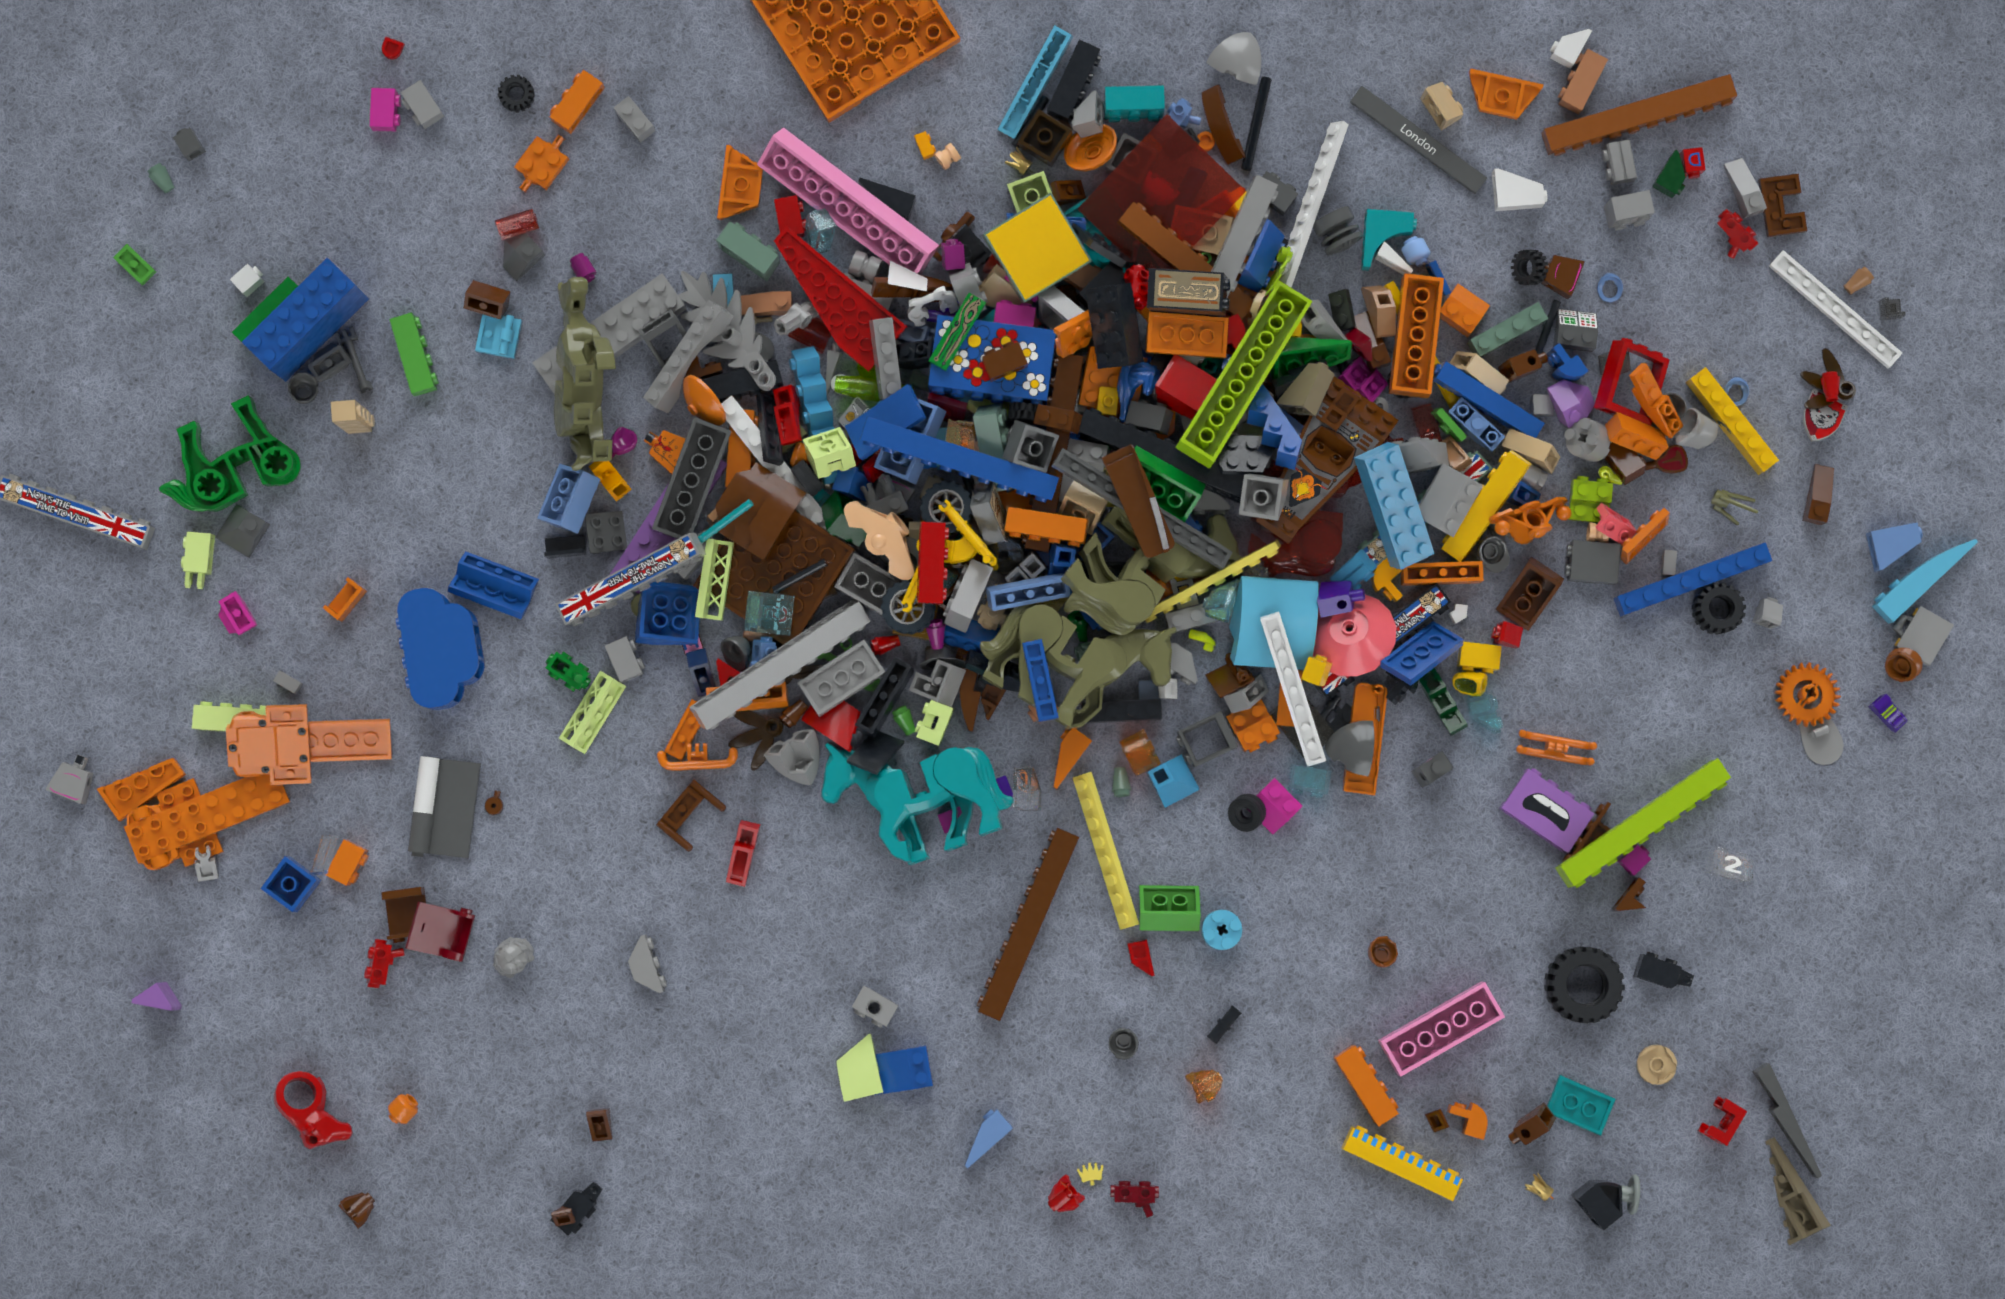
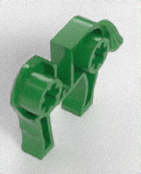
M249 395L230 404L253 437V442L235 447L210 462L202 450L200 424L192 421L177 428L176 430L181 442L182 461L186 471V485L174 479L159 487L161 493L171 497L180 506L188 510L218 512L248 496V492L236 469L237 466L252 461L262 484L266 487L288 485L297 478L301 467L298 454L270 433L266 423L259 417L253 398Z

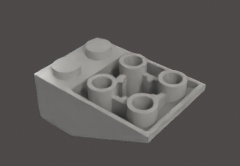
M1412 437L1408 439L1409 442H1391L1399 444L1408 473L1437 469L1441 467L1442 463L1449 466L1446 443L1439 442L1438 439L1429 440V438L1420 439V437Z

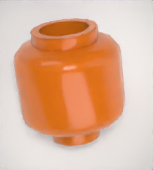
M410 1094L398 1095L388 1105L389 1118L396 1124L398 1122L401 1124L408 1123L418 1112V1102Z

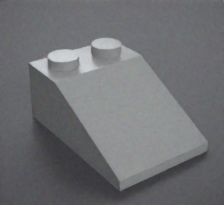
M1075 439L1069 440L1068 452L1106 474V468L1101 457L1110 454L1108 445ZM1064 474L1059 502L1063 501L1065 494L1074 481Z

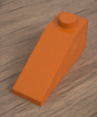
M1076 728L1065 730L1060 737L1063 741L1061 742L1053 786L1055 789L1059 787L1092 742L1091 739Z

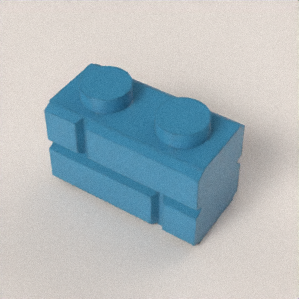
M1361 549L1330 577V580L1332 582L1351 581L1353 590L1361 587L1360 582L1363 579L1367 582L1375 575L1373 570L1377 568V565Z

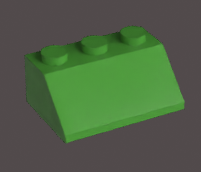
M1139 885V930H1200L1199 886Z

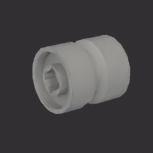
M856 250L850 263L848 274L858 278L862 275L864 280L873 283L874 277H878L883 260L875 256L868 258L867 253Z

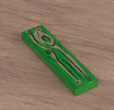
M968 293L931 355L930 363L947 371L986 305L985 301Z

